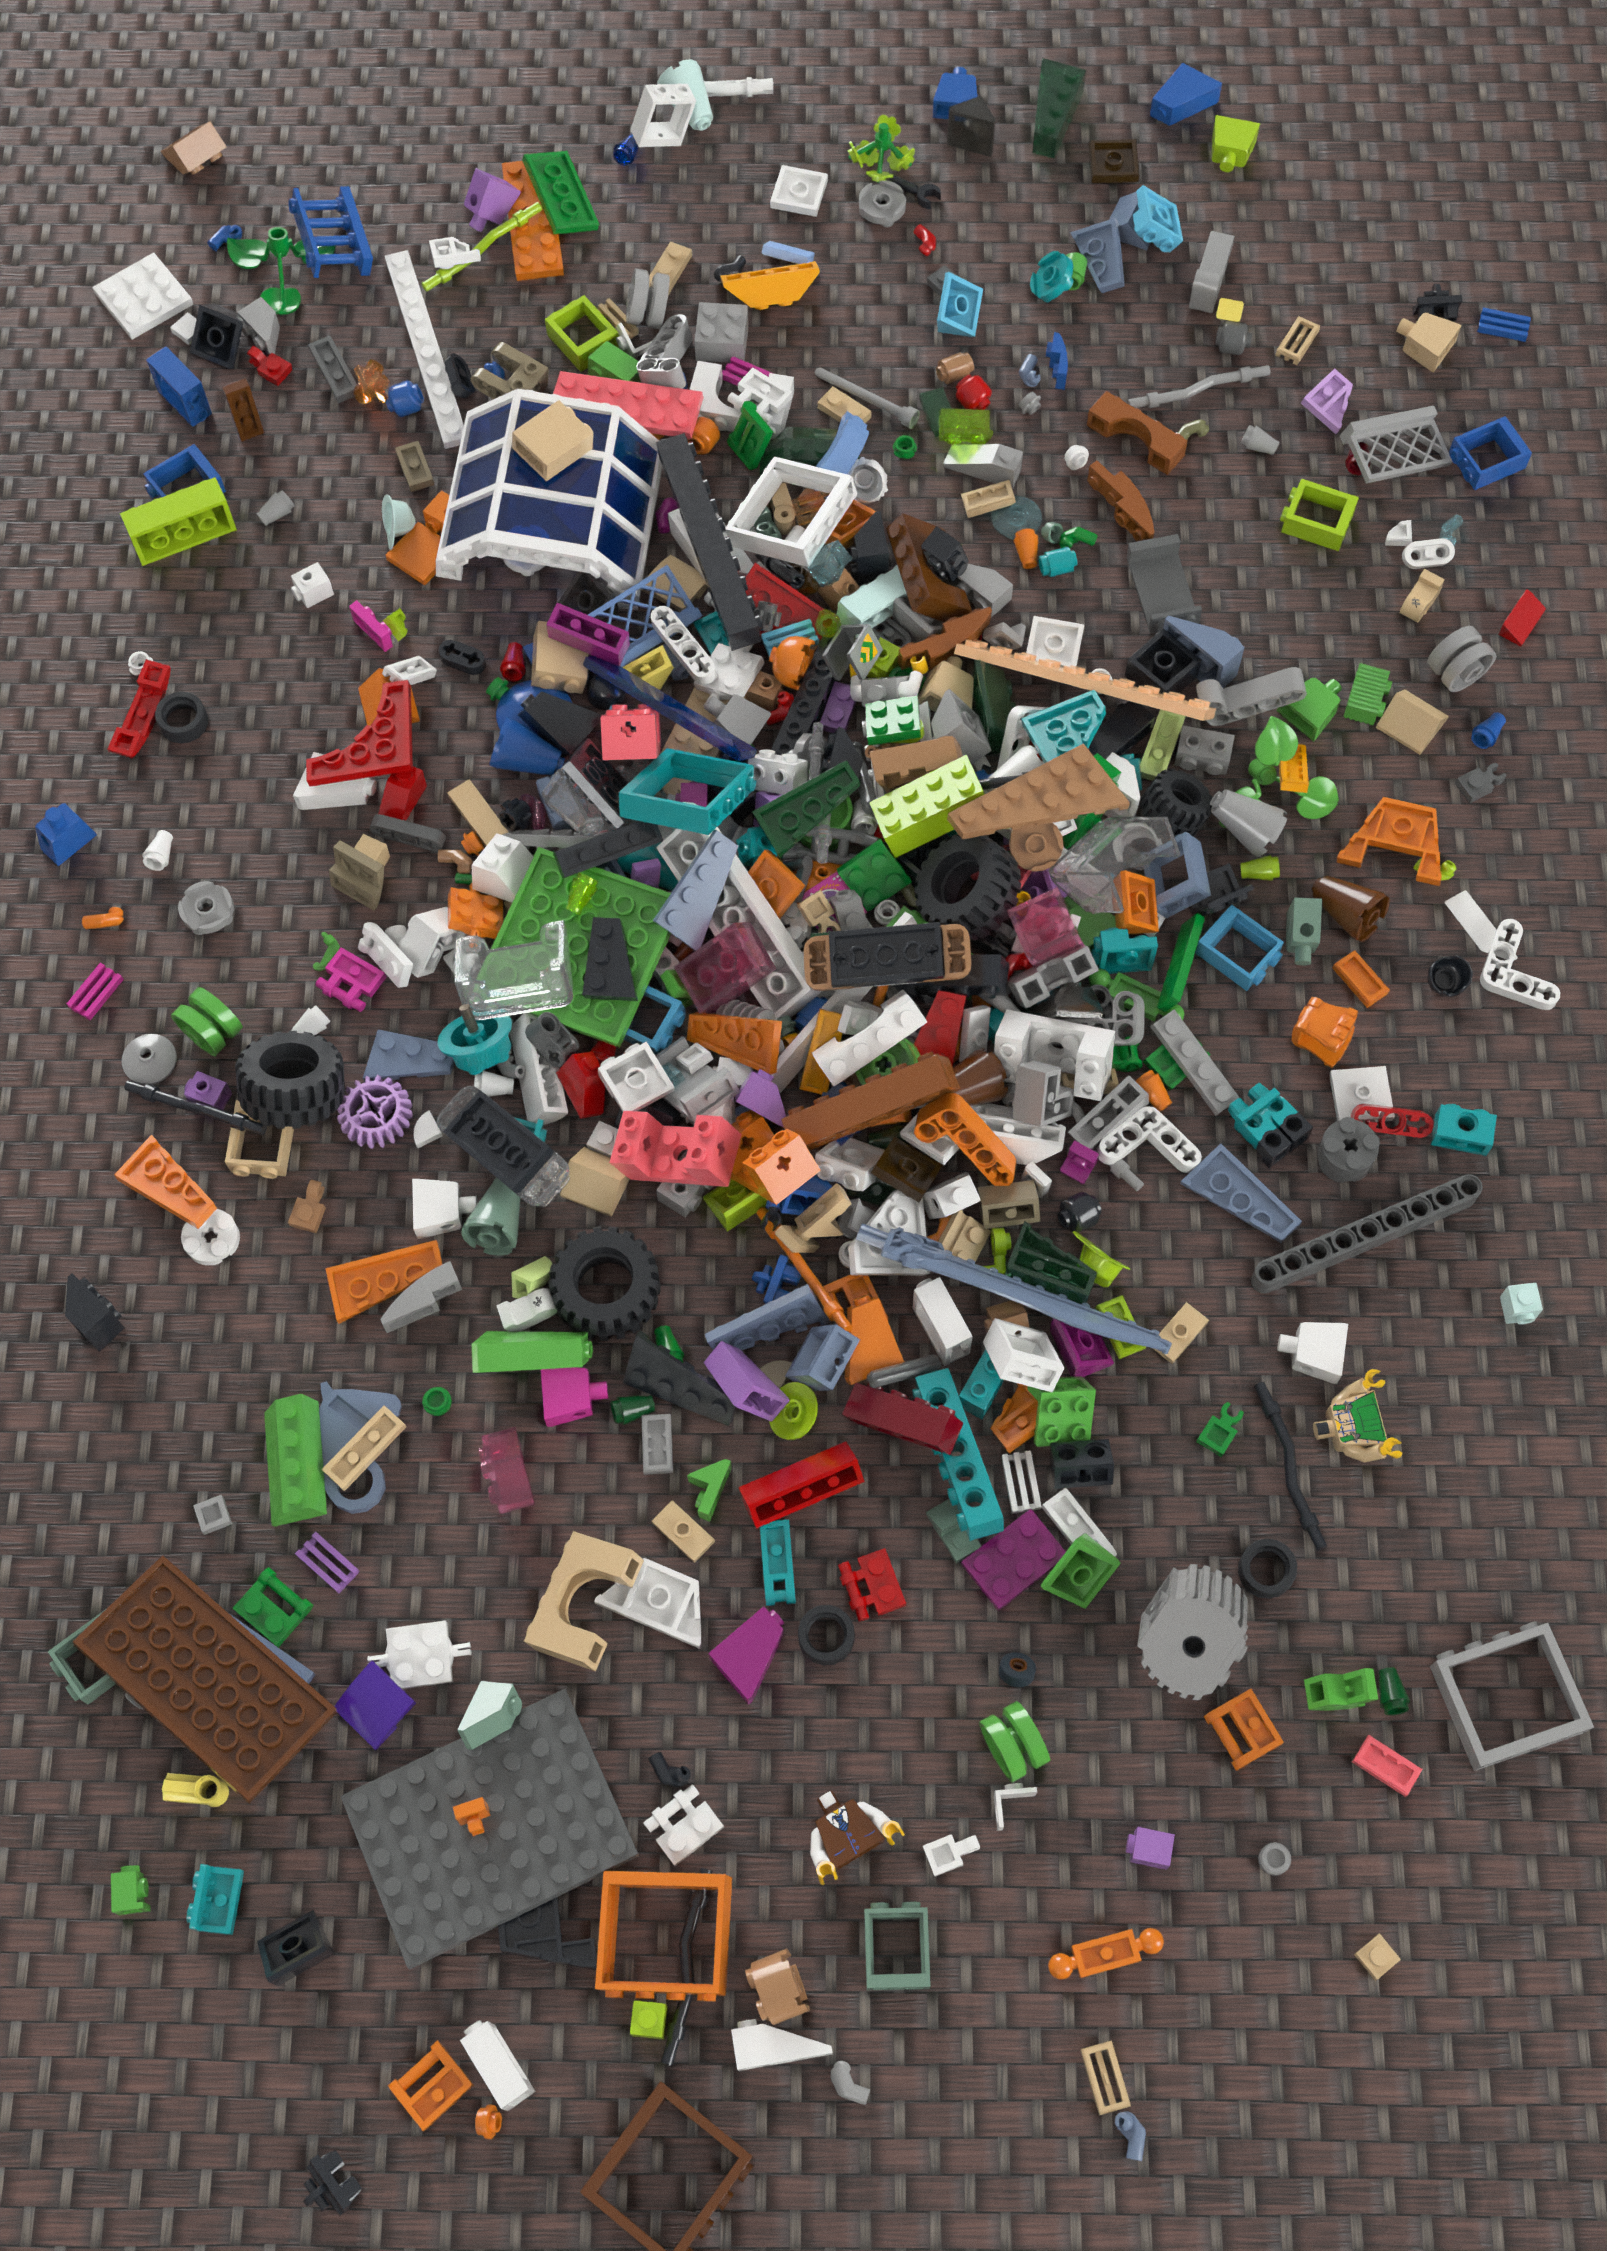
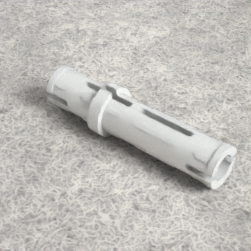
M747 77V80L704 81L708 97L735 95L753 97V95L773 94V78L752 79V77Z

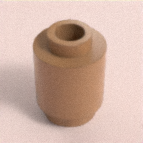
M959 352L939 360L938 367H936V374L939 380L944 381L946 384L962 379L974 371L973 360L967 352Z

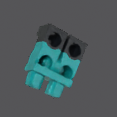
M1258 1083L1248 1091L1247 1096L1254 1102L1248 1107L1241 1098H1237L1229 1105L1228 1111L1235 1120L1234 1128L1236 1131L1241 1133L1243 1138L1263 1157V1163L1270 1169L1287 1156L1289 1152L1291 1153L1310 1138L1313 1126L1287 1100L1280 1096L1276 1088L1269 1091L1261 1083Z

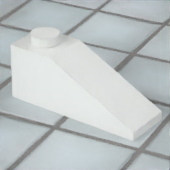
M756 2019L737 2022L738 2028L731 2029L738 2071L832 2055V2047L830 2045L765 2024L757 2025Z

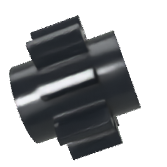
M518 798L512 801L508 799L500 806L503 811L498 815L500 816L501 824L506 829L513 831L521 829L523 831L530 825L528 819L532 817L531 808L525 801L518 800Z

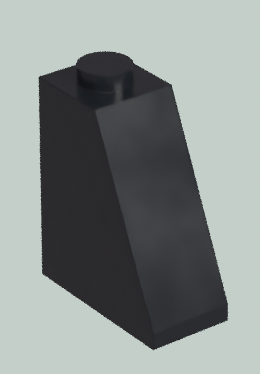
M542 691L536 696L530 694L520 704L523 709L518 714L537 735L562 751L561 757L563 758L570 755L601 721L600 714Z

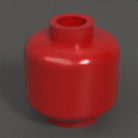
M969 374L957 384L956 399L966 411L972 413L978 410L982 412L991 404L989 398L992 395V390L979 375L971 376Z

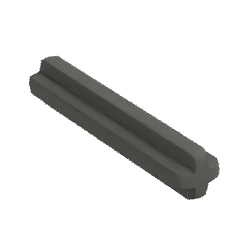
M933 1354L873 1370L867 1375V1380L871 1387L876 1388L935 1372L938 1368H941L942 1363L939 1361V1356Z

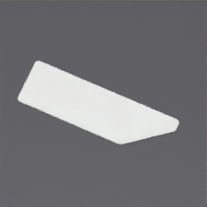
M1465 890L1446 900L1445 904L1479 949L1489 953L1496 928L1469 893ZM1496 950L1494 952L1495 956L1504 959L1509 958L1508 954L1503 950Z

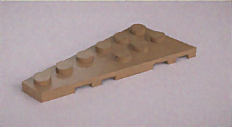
M1083 743L948 813L947 820L961 839L994 834L996 830L1022 829L1023 825L1035 823L1038 826L1076 819L1078 815L1094 813L1095 815L1103 814L1105 810L1115 808L1125 810L1129 808L1130 802Z

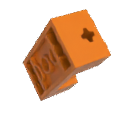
M752 1110L741 1113L737 1116L736 1121L731 1124L741 1133L731 1179L775 1205L821 1171L799 1134L785 1129L774 1135L764 1117Z

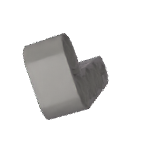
M1216 231L1210 232L1200 268L1197 269L1189 308L1213 313L1235 236Z
M679 314L671 316L666 320L636 366L641 383L680 389L686 386L679 362L693 340L686 316Z
M1297 667L1280 670L1224 689L1217 680L1213 679L1204 680L1196 686L1198 699L1209 701V707L1216 708L1214 719L1206 720L1212 726L1224 725L1304 699L1307 695L1302 670Z
M1122 991L1113 1000V1019L1058 1020L1098 1028L1104 1025L1106 1029L1115 1031L1114 1046H1133L1140 1043L1144 1036V1000L1138 994ZM1131 997L1134 1005L1130 1011L1126 1012L1124 1002ZM1131 1025L1133 1035L1126 1040L1123 1031L1125 1027ZM1051 1042L1053 1046H1062L1058 1042Z

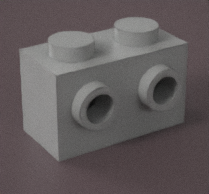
M1183 725L1174 766H1179L1186 770L1205 771L1212 775H1226L1235 735Z
M688 1149L685 1150L678 1161L686 1157ZM662 1182L657 1188L656 1193L658 1201L686 1218L690 1211L694 1212L699 1207L702 1201L701 1196L705 1190H710L713 1186Z

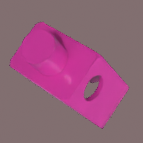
M586 1368L541 1369L544 1420L547 1427L593 1415L592 1400L608 1399L607 1381L590 1383V1375Z

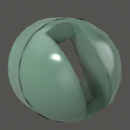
M1047 522L1041 529L1042 538L1053 544L1060 541L1059 537L1063 533L1062 525L1056 522Z

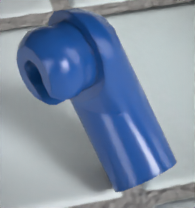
M238 225L222 226L207 243L212 250L217 251L223 243H227L228 237L241 239L242 229Z

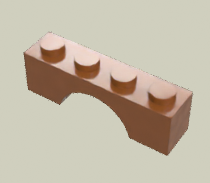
M1108 391L1089 409L1088 427L1106 438L1120 433H1127L1140 438L1146 444L1149 451L1147 463L1166 475L1185 456L1188 440Z

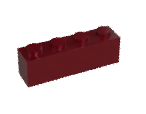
M869 1382L867 1386L855 1383L842 1413L843 1416L855 1424L951 1455L963 1426V1422L954 1416V1410L943 1405H939L938 1409L933 1408L931 1403L915 1397L914 1401L908 1400L907 1395L896 1390H891L890 1393L883 1392L884 1388L881 1386L873 1388L869 1385Z

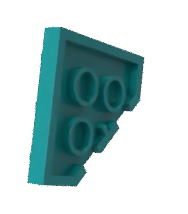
M1092 690L1023 717L1021 720L1023 728L1045 764L1083 743L1088 749L1106 715V710L1096 691Z

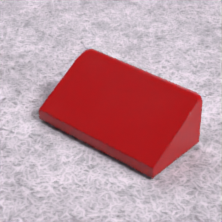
M1526 589L1503 623L1498 635L1521 647L1546 608L1531 591Z

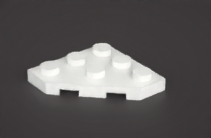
M895 1190L888 1196L866 1225L889 1233L891 1229L901 1227L904 1229V1232L916 1233L926 1237L923 1198L920 1202H917L904 1195L901 1191ZM856 1238L848 1246L850 1275L924 1276L930 1274V1271L912 1269L902 1265V1263L881 1256L882 1249L859 1241Z

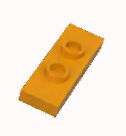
M1298 744L1297 751L1292 759L1280 761V790L1307 793L1309 782L1305 745Z
M819 1008L799 1086L800 1090L827 1095L830 1080L817 1063L812 1052L833 1037L838 1042H841L843 1033L837 1030L842 1013Z

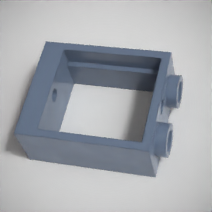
M1187 832L1176 835L1173 839L1154 847L1142 855L1145 877L1155 879L1157 913L1165 918L1211 896L1201 842ZM1184 855L1189 879L1165 891L1161 866Z
M837 1324L812 1327L785 1377L792 1382L803 1383L813 1391L833 1390L860 1339ZM836 1358L840 1360L838 1365L835 1364Z

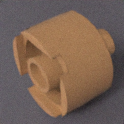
M788 1949L751 1963V1968L745 1970L751 1989L755 1988L760 1998L759 2001H756L759 2015L762 2020L766 2019L772 2025L810 2011L809 2005L802 2004V2001L808 1998L796 1964L790 1966L786 1959L792 1956Z

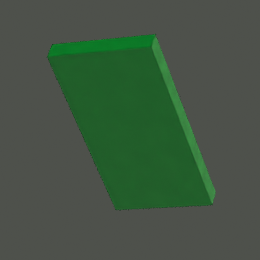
M568 151L524 154L523 164L553 233L565 234L598 230L600 224Z

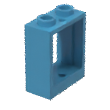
M1231 904L1198 941L1195 954L1247 991L1253 984L1256 986L1260 984L1266 975L1265 970L1270 965L1274 967L1283 956L1280 951L1284 942ZM1231 928H1234L1267 952L1250 974L1214 948Z
M647 986L644 996L670 1009L653 1039L647 1038L628 1028L623 1040L632 1044L638 1043L639 1045L647 1042L654 1055H657L671 1045L673 1040L672 1034L676 1027H680L683 1024L686 1010L681 1001Z

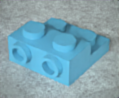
M1142 185L1136 191L1139 210L1133 214L1134 230L1145 242H1152L1162 252L1170 253L1183 242L1177 206Z

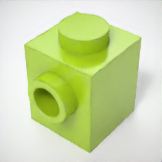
M880 637L878 641L883 651L867 677H889L890 672L899 666L897 661L900 647Z

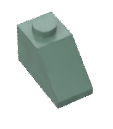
M480 1682L458 1727V1732L467 1749L473 1750L512 1727L516 1716L520 1714L522 1708V1701L513 1684Z

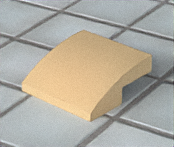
M672 555L666 557L648 575L650 576L668 565L691 603L695 598L699 599L708 588L697 569ZM664 573L657 577L655 588L669 591L670 581ZM652 581L646 584V586L651 587ZM642 589V591L650 595V591ZM655 592L653 595L654 598L666 604L667 595ZM671 597L670 607L679 612L686 609L681 599Z

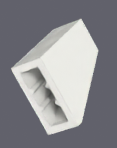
M313 752L311 758L318 757L323 754ZM305 769L293 797L298 809L301 810L364 805L369 797L374 795L377 781H375V777L309 787L306 781Z

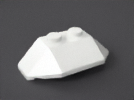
M990 1103L970 1106L1013 1153L1017 1164L1028 1165L1032 1161L1036 1164L1063 1150L1066 1127L1061 1124L1058 1125L1056 1122L1038 1127L1012 1119L1013 1107Z

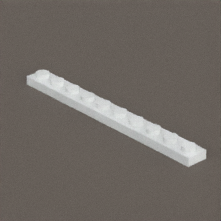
M408 250L386 255V264L444 447L448 449L459 446L464 424L454 393L451 390L448 374L445 371L443 358Z

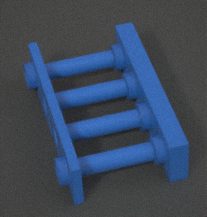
M340 187L339 197H336L335 200L302 201L299 189L293 188L292 198H289L288 201L289 211L291 214H294L306 252V265L308 268H311L313 277L319 278L320 265L353 263L355 266H358L361 276H370L373 256L350 187ZM336 210L340 212L341 217L308 218L306 211ZM342 228L346 230L347 235L313 236L312 229ZM348 245L349 248H352L353 253L320 255L317 247Z

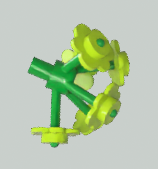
M886 115L879 116L878 123L873 127L874 131L877 132L875 134V141L869 143L867 140H862L856 148L850 141L849 146L851 149L847 150L848 158L852 160L853 164L858 162L861 168L863 167L862 164L865 163L869 167H872L874 163H878L877 171H866V175L872 177V181L877 183L879 181H886V178H893V174L882 172L884 151L891 150V156L887 158L891 170H897L898 172L902 168L906 170L912 166L915 160L913 158L915 154L914 148L909 150L907 146L900 148L893 145L892 141L901 131L900 125L896 124V118L893 116L889 118Z

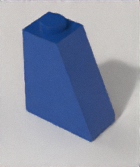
M1182 63L1152 98L1150 116L1169 126L1217 104L1220 98L1222 83Z

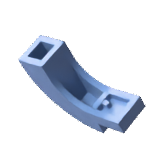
M847 411L841 418L833 443L815 467L848 474L868 438L867 424L860 417L852 415ZM815 490L816 492H818L820 495H822V496L825 497L826 499H827V497H828L829 494H830V493H826V492H822V491Z

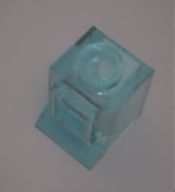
M837 540L824 545L807 569L819 585L824 587L839 581L845 565L853 558Z

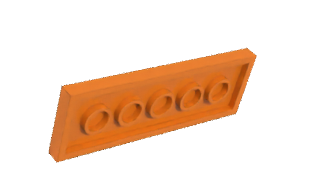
M523 161L502 163L504 180L521 191L508 212V218L511 219L512 214L520 209L525 210L536 202H539L541 205ZM542 208V211L528 219V223L510 230L517 281L564 275L559 234L553 233Z

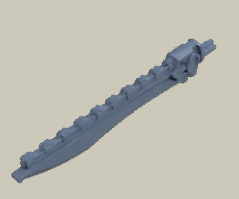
M862 1223L858 1231L857 1240L882 1249L881 1256L902 1263L906 1267L935 1272L1032 1308L1072 1327L1093 1334L1150 1347L1164 1354H1168L1172 1343L1162 1339L1159 1336L1160 1332L1155 1329L1149 1330L1136 1325L1134 1321L1129 1320L1127 1322L1113 1317L1111 1312L1103 1313L1090 1308V1305L1087 1303H1076L1067 1299V1296L1064 1294L1056 1295L1045 1291L1044 1287L1040 1285L1032 1286L1022 1282L1021 1278L1017 1276L1011 1278L998 1273L996 1268L991 1267L988 1269L977 1265L972 1259L964 1260L952 1255L951 1251L944 1250L942 1243L916 1233L904 1232V1229L901 1227L891 1229L889 1233Z

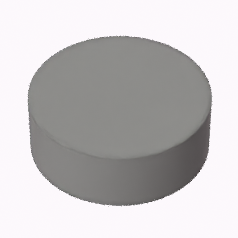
M1274 1842L1267 1844L1261 1849L1258 1861L1265 1873L1278 1876L1290 1867L1291 1855L1284 1845Z

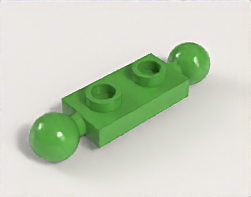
M1098 968L1099 971L1089 975L1090 985H1103L1109 990L1113 1000L1122 991H1129L1141 996L1145 1005L1144 1017L1154 1022L1158 1014L1164 1017L1174 1009L1181 1019H1184V1010L1180 1005L1176 1004L1168 1011H1161L1156 1008L1161 994L1160 991L1120 972L1117 973L1114 980L1110 978L1109 973L1105 969ZM1130 997L1124 1002V1007L1129 1010L1133 1008L1134 1001Z

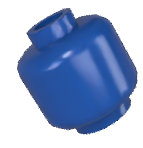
M407 380L389 387L388 397L385 398L390 412L394 411L399 417H405L420 411L424 398L418 384H413Z

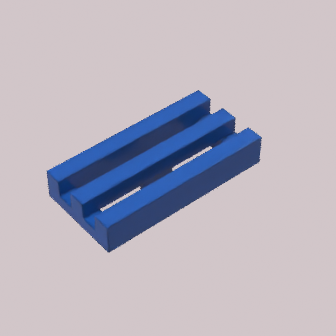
M1483 308L1477 332L1525 342L1528 336L1531 317Z

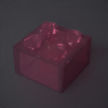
M1058 887L1007 910L1026 957L1034 968L1084 945L1066 901Z

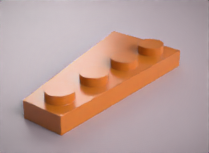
M152 1135L114 1174L116 1179L122 1184L197 1229L217 1209L214 1202L187 1175L184 1169L172 1159L171 1155L162 1148Z

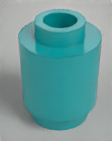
M1069 547L1044 552V555L1038 557L1040 572L1042 576L1048 575L1049 577L1073 572L1074 566H1077L1075 551H1070Z

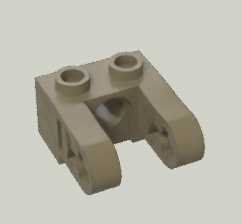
M499 342L491 352V356L496 363L514 374L506 381L484 368H478L471 377V383L477 390L492 399H496L515 389L533 390L542 393L548 386V367L510 345ZM519 409L518 418L522 419L527 410Z

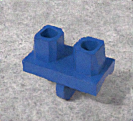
M780 1254L773 1276H771L773 1268L769 1265L764 1266L763 1272L756 1271L753 1273L752 1280L758 1284L756 1288L757 1293L764 1294L765 1288L768 1287L763 1300L765 1304L790 1293L781 1289L783 1282L797 1286L800 1281V1273L793 1264L789 1263L787 1256Z

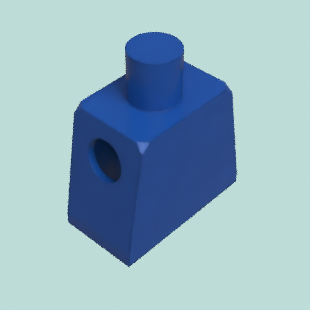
M956 67L953 73L942 74L933 100V118L977 122L978 96L976 77L974 75H967V70L963 67Z
M65 803L58 807L49 808L45 813V818L35 826L40 849L57 866H60L97 835Z

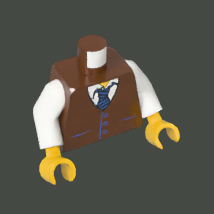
M829 1791L819 1797L817 1802L825 1815L815 1821L816 1828L811 1833L810 1855L816 1867L820 1884H825L823 1877L827 1874H832L834 1879L837 1880L836 1871L884 1843L885 1838L890 1845H894L895 1843L891 1838L894 1833L898 1832L902 1836L905 1835L900 1825L896 1821H891L879 1809L865 1802L856 1803L851 1799L841 1805L833 1791Z

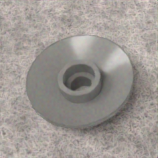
M145 1034L135 1038L127 1045L122 1055V1068L125 1074L133 1082L142 1085H153L165 1080L173 1072L177 1062V1053L173 1044L167 1038L158 1034ZM146 1053H151L150 1057L142 1058Z

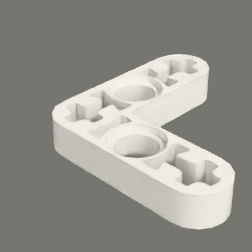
M1015 706L1010 711L997 770L1018 750L1029 745L1030 738L1023 728L1020 718L1049 707ZM1016 739H1018V746L1016 750L1013 751V743Z
M1514 919L1502 921L1496 930L1480 976L1481 985L1490 992L1542 1010L1552 1009L1560 998L1559 988L1550 982L1511 969L1523 934V928ZM1511 929V938L1509 939L1508 943L1504 942L1505 936L1507 934L1506 930ZM1496 950H1503L1508 954L1509 958L1504 961L1499 960L1495 957L1494 952ZM1495 968H1498L1497 980L1493 982L1491 981V974ZM1517 981L1524 983L1527 991L1522 993L1516 991L1513 983ZM1533 988H1537L1534 992V996H1531L1530 993L1532 992ZM1544 992L1549 993V1000L1543 999Z
M1150 1106L1141 1108L1100 1141L1096 1151L1099 1153L1098 1159L1101 1162L1113 1165L1147 1139L1178 1170L1184 1173H1190L1201 1162L1202 1158L1198 1148L1162 1113ZM1151 1118L1153 1122H1147L1143 1128L1140 1127L1144 1119ZM1125 1130L1132 1131L1136 1135V1139L1132 1141L1127 1140L1122 1132ZM1170 1135L1175 1143L1172 1145L1165 1144L1161 1140V1136ZM1116 1142H1117V1143H1118V1146H1117L1115 1152H1112V1151H1111V1152L1107 1153V1152L1105 1151L1106 1148H1107L1108 1150L1111 1149L1113 1146H1115V1144H1116ZM1190 1156L1192 1158V1161L1183 1160V1157L1187 1158Z

